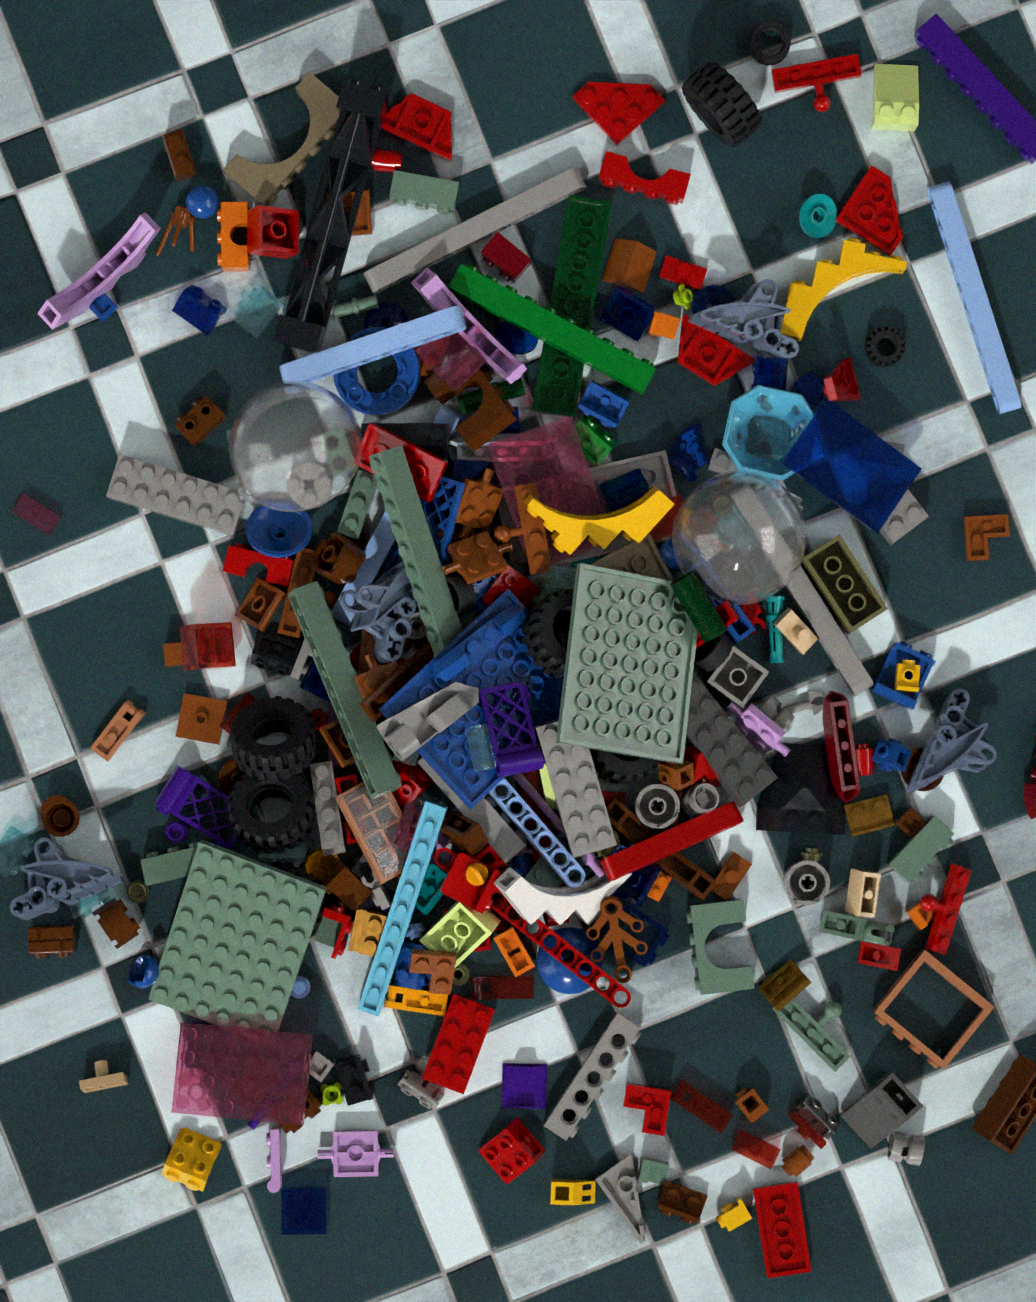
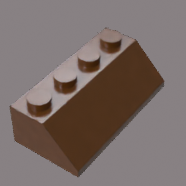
M1021 1054L1013 1061L1010 1070L1000 1081L997 1090L989 1098L986 1107L976 1118L975 1124L971 1128L1010 1155L1013 1154L1036 1118V1063Z

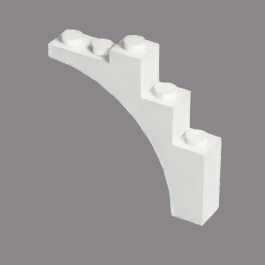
M509 867L494 884L516 912L530 924L534 923L546 912L550 918L561 925L574 912L578 918L589 926L601 914L600 904L602 900L610 896L632 873L609 882L606 873L600 878L595 875L583 881L577 888H570L568 886L543 887L526 881Z

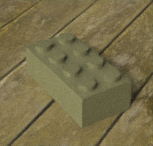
M840 534L800 560L847 634L855 631L888 609Z

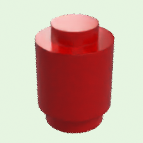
M376 149L371 166H374V171L394 173V170L401 171L402 153H397L396 150Z
M869 743L855 744L859 776L874 774L875 762L872 760L874 747H869Z

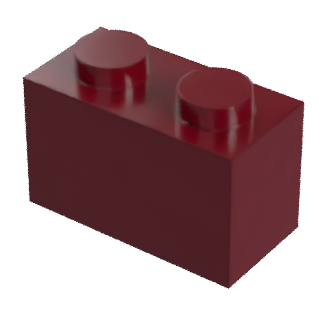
M499 232L492 237L481 251L482 262L489 268L494 266L499 270V276L506 282L511 280L515 284L531 265V259Z

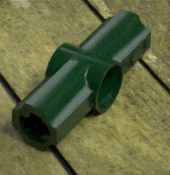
M521 377L512 384L508 381L492 382L493 386L497 384L504 393L501 397L504 401L526 395ZM481 388L457 396L463 415L479 409L483 400V390Z

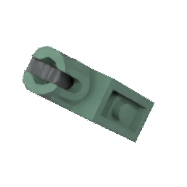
M823 910L819 932L890 946L893 941L892 935L895 928L892 924Z

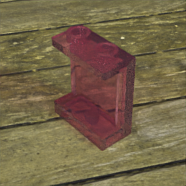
M459 333L422 344L415 351L420 359L454 392L487 362L480 351L472 347Z

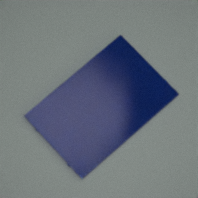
M828 398L824 400L815 412L811 421L782 461L784 466L876 534H878L922 469L835 403L829 401Z

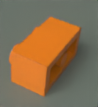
M659 871L646 896L659 902L672 878Z

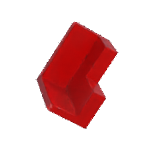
M626 1082L623 1107L645 1110L642 1133L664 1136L671 1090Z

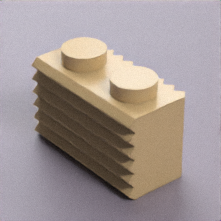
M851 868L845 913L859 917L874 918L876 916L877 895L879 894L878 890H880L878 887L881 881L879 873Z

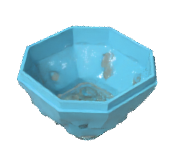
M756 385L731 401L722 445L739 471L783 481L810 463L819 420L802 394ZM766 432L771 433L772 439H765L764 434Z

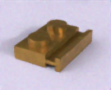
M887 794L844 805L851 837L895 826Z
M358 907L348 951H356L359 954L375 957L388 914Z
M790 959L757 989L778 1012L809 986L811 981Z

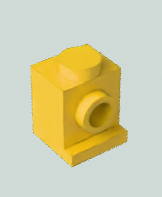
M902 660V664H896L895 691L919 692L920 665H915L916 661ZM906 671L912 673L910 680L905 678Z
M740 1196L736 1198L737 1203L733 1204V1202L724 1205L721 1208L722 1211L716 1216L721 1228L726 1227L729 1232L752 1219Z

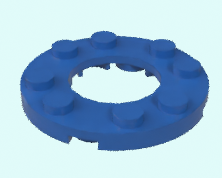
M371 327L353 334L347 342L388 328ZM415 348L392 355L398 367L397 379L388 390L381 393H371L363 389L358 381V367L334 374V383L340 397L354 410L371 416L387 415L401 409L413 397L420 381L421 367Z

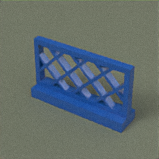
M442 476L440 480L442 488L438 492L436 490L432 502L428 503L420 499L431 530V536L435 542L436 551L439 553L438 557L441 566H444L448 553L447 548L451 541L465 483ZM455 485V494L451 497L449 489ZM444 494L446 502L441 505L439 497ZM435 504L436 510L432 513L433 505ZM449 507V517L446 518L444 510ZM439 516L441 523L435 526L433 519ZM443 529L444 537L440 540L438 532Z

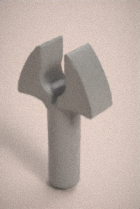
M808 691L806 701L792 704L785 708L792 714L810 709L816 715L823 709V704L817 706L811 704V702H813L814 698L824 696V694Z

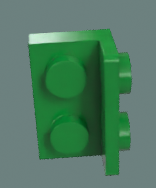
M586 415L581 417L563 438L594 466H598L617 445L612 434L603 431L594 418L587 417Z

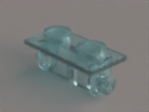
M487 724L465 728L474 773L496 768Z

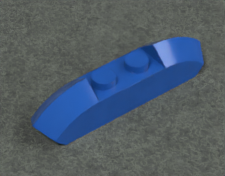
M510 604L432 664L436 677L447 682L524 623V608Z

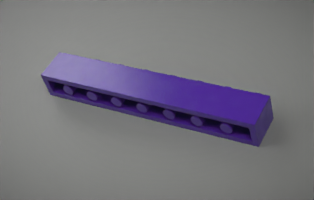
M936 13L916 31L914 35L916 38L915 42L921 49H926L931 54L930 58L936 65L940 64L945 69V75L951 81L955 80L962 94L970 97L975 102L976 109L980 113H985L990 118V124L1005 134V140L1010 145H1015L1018 148L1019 155L1026 162L1030 161L1033 164L1036 161V120Z

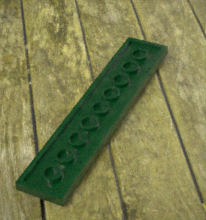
M569 195L550 308L557 312V316L561 318L566 316L574 320L576 326L582 329L583 327L590 329L612 202ZM543 342L532 411L575 419L584 363Z

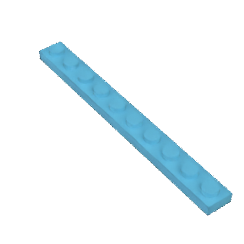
M429 800L425 801L358 1010L375 1016L380 1015L448 808L446 806Z

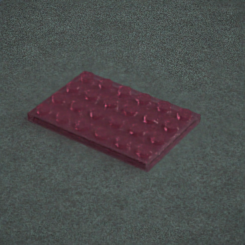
M571 416L487 444L515 527L521 526L514 486L535 482L539 501L551 508L574 515L604 514ZM544 526L551 564L596 549L587 540L588 535L571 555L566 551L561 553L552 545L555 541L551 535L556 530L551 532ZM519 535L518 538L528 564L523 535Z
M181 1022L171 1112L304 1125L313 1035Z

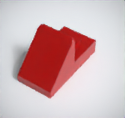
M689 746L684 759L693 762L694 782L698 780L700 784L709 783L717 788L720 782L703 753Z
M861 941L857 963L897 971L901 949Z

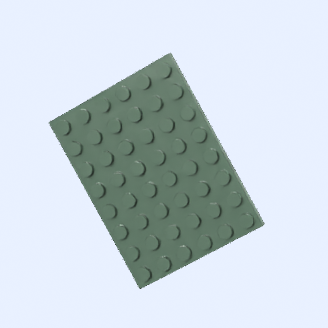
M583 563L577 564L556 743L683 764L698 632L670 586L673 581Z
M201 839L198 843L159 964V976L152 986L148 999L273 1047L327 887Z

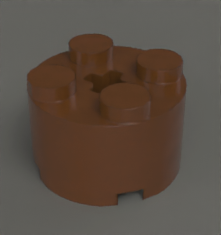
M339 533L330 534L332 537L327 540L323 539L315 549L313 562L316 563V567H314V570L337 584H344L346 582L350 584L356 579V573L361 563L365 560L366 554L358 544Z
M113 898L92 912L94 916L99 914L101 917L97 921L111 942L113 940L117 941L116 949H119L138 936L137 930L140 929L136 920L133 917L129 919L125 914L128 909L121 898L118 901Z

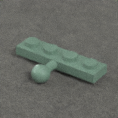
M794 999L778 1012L772 1007L834 1072L851 1057L822 1028L830 1019H836L841 1015L842 1007L838 1002H828L824 1007V1013L816 1021Z

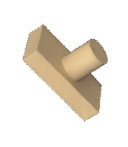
M787 608L773 623L798 652L803 655L818 640L814 633L790 608Z
M107 1060L94 1062L95 1078L79 1081L80 1090L84 1093L128 1085L127 1075L124 1072L109 1075Z

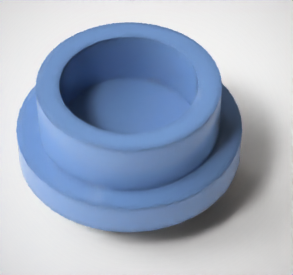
M423 923L411 924L405 937L410 938L411 941L419 940L427 930L423 927Z
M297 976L291 994L294 998L301 999L309 994L311 986L308 979L303 976Z

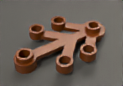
M608 896L602 900L600 904L601 915L594 925L587 929L586 935L588 939L596 940L600 935V929L608 919L610 930L598 947L591 951L590 958L594 962H600L603 959L604 952L613 941L617 968L614 970V978L619 983H627L632 977V972L626 966L621 940L633 947L639 955L645 954L648 946L644 941H638L621 929L618 918L629 924L631 930L636 933L643 930L644 924L640 919H635L623 911L622 903L618 898ZM609 903H613L616 906L612 912L607 910ZM636 921L641 923L639 930L633 928V923ZM591 929L597 931V936L594 938L589 936ZM638 944L645 945L643 952L637 951ZM595 951L601 953V958L598 960L592 956ZM620 970L627 971L625 978L619 977L618 973Z

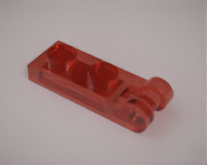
M515 976L471 977V984H473L471 999L473 1000L534 999L533 976H517L516 978ZM482 984H489V992H482Z
M681 1079L678 1084L679 1088L675 1093L672 1092L670 1099L721 1134L734 1115ZM686 1092L692 1094L688 1102L683 1099Z

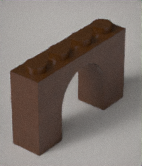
M465 349L424 382L433 396L442 405L464 389L478 387L483 390V400L479 409L455 427L466 444L475 452L517 419L512 413L515 409L511 403L501 398L504 395L497 384L492 385L491 381L493 378L486 369L482 370L480 368L483 364L476 354L471 355Z

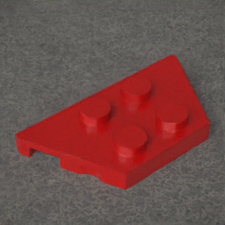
M411 93L400 104H396L385 114L381 129L451 161V111Z
M685 314L683 315L677 361L679 365L709 384L716 386L755 362L756 359L717 334L703 329L704 326L699 327L688 322L689 317Z

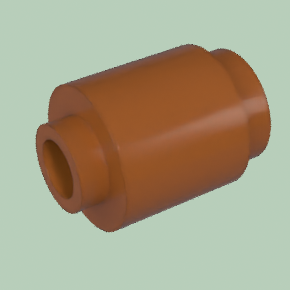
M803 1144L800 1148L797 1146L782 1159L784 1164L781 1167L789 1177L793 1174L797 1177L812 1164L811 1161L815 1158Z

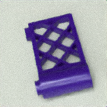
M521 681L480 689L479 697L494 755V767L497 776L500 778L543 769L546 762L543 752L538 747L527 699H530L528 686H523ZM518 688L520 697L516 703L505 696L509 689ZM493 693L500 697L495 707L487 703L485 694ZM502 700L513 706L508 716L497 709ZM515 709L524 713L525 719L522 724L511 718ZM494 713L505 719L500 729L492 724L491 718ZM507 722L519 728L514 737L503 731ZM521 730L529 735L530 744L524 745L516 740ZM499 735L511 741L507 748L498 749L496 740Z
M177 765L154 802L157 805L156 810L166 816L168 813L173 814L214 839L213 844L230 849L237 839L233 829V836L229 843L220 837L219 829L232 827L230 822V824L218 826L215 814L228 811V807L214 811L211 798L220 796L225 799L227 806L229 796ZM197 783L206 787L208 797L195 800L193 790ZM209 790L214 792L216 795L210 796ZM191 795L192 801L186 802L189 796ZM209 799L212 812L199 815L196 802ZM194 804L196 816L187 818L179 813L184 805ZM213 815L215 827L209 829L202 827L200 817ZM197 818L198 824L192 821L191 819ZM216 830L217 835L213 834L210 831Z

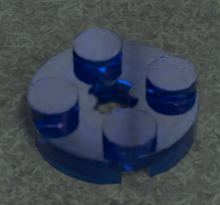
M706 286L693 297L691 303L692 315L708 309L707 304L711 305L712 302H716V306L734 302L733 297L722 286Z

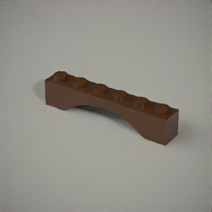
M615 797L609 798L605 803L611 827L616 829L632 845L656 835ZM678 852L654 862L698 900H704L717 884L702 869Z

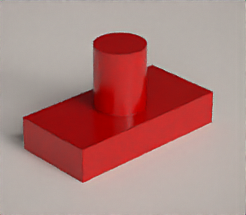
M666 255L659 278L677 284H684L686 287L700 291L708 269Z

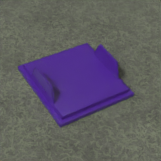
M503 1063L502 1108L546 1109L547 1064Z

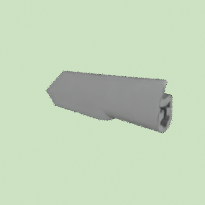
M454 682L383 721L376 728L394 754L401 761H404L435 735L440 734L478 704L479 688Z

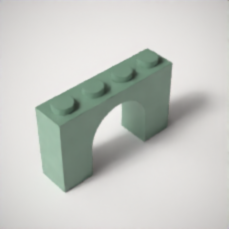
M744 899L689 905L690 910H686L687 924H692L689 942L690 946H694L695 954L691 955L692 966L697 968L698 977H694L695 990H700V994L705 995L755 989L751 965L721 968L712 964L705 953V940L711 930L723 924L746 922Z

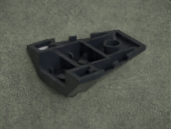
M782 743L790 749V752L785 757L779 752L777 754L772 771L778 778L763 791L756 811V830L845 835V809L842 799L839 798L832 784L826 745Z

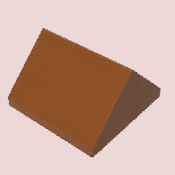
M615 239L602 281L644 294L657 251L638 241Z
M257 577L235 616L265 633L286 598V594Z
M338 719L319 729L342 768L355 762Z

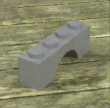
M332 761L310 764L323 855L329 856L346 853L339 806L335 798L337 790Z

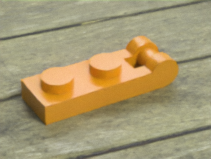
M389 985L384 1007L445 1016L448 994L429 993L428 990H415ZM397 993L403 994L402 1002H396Z

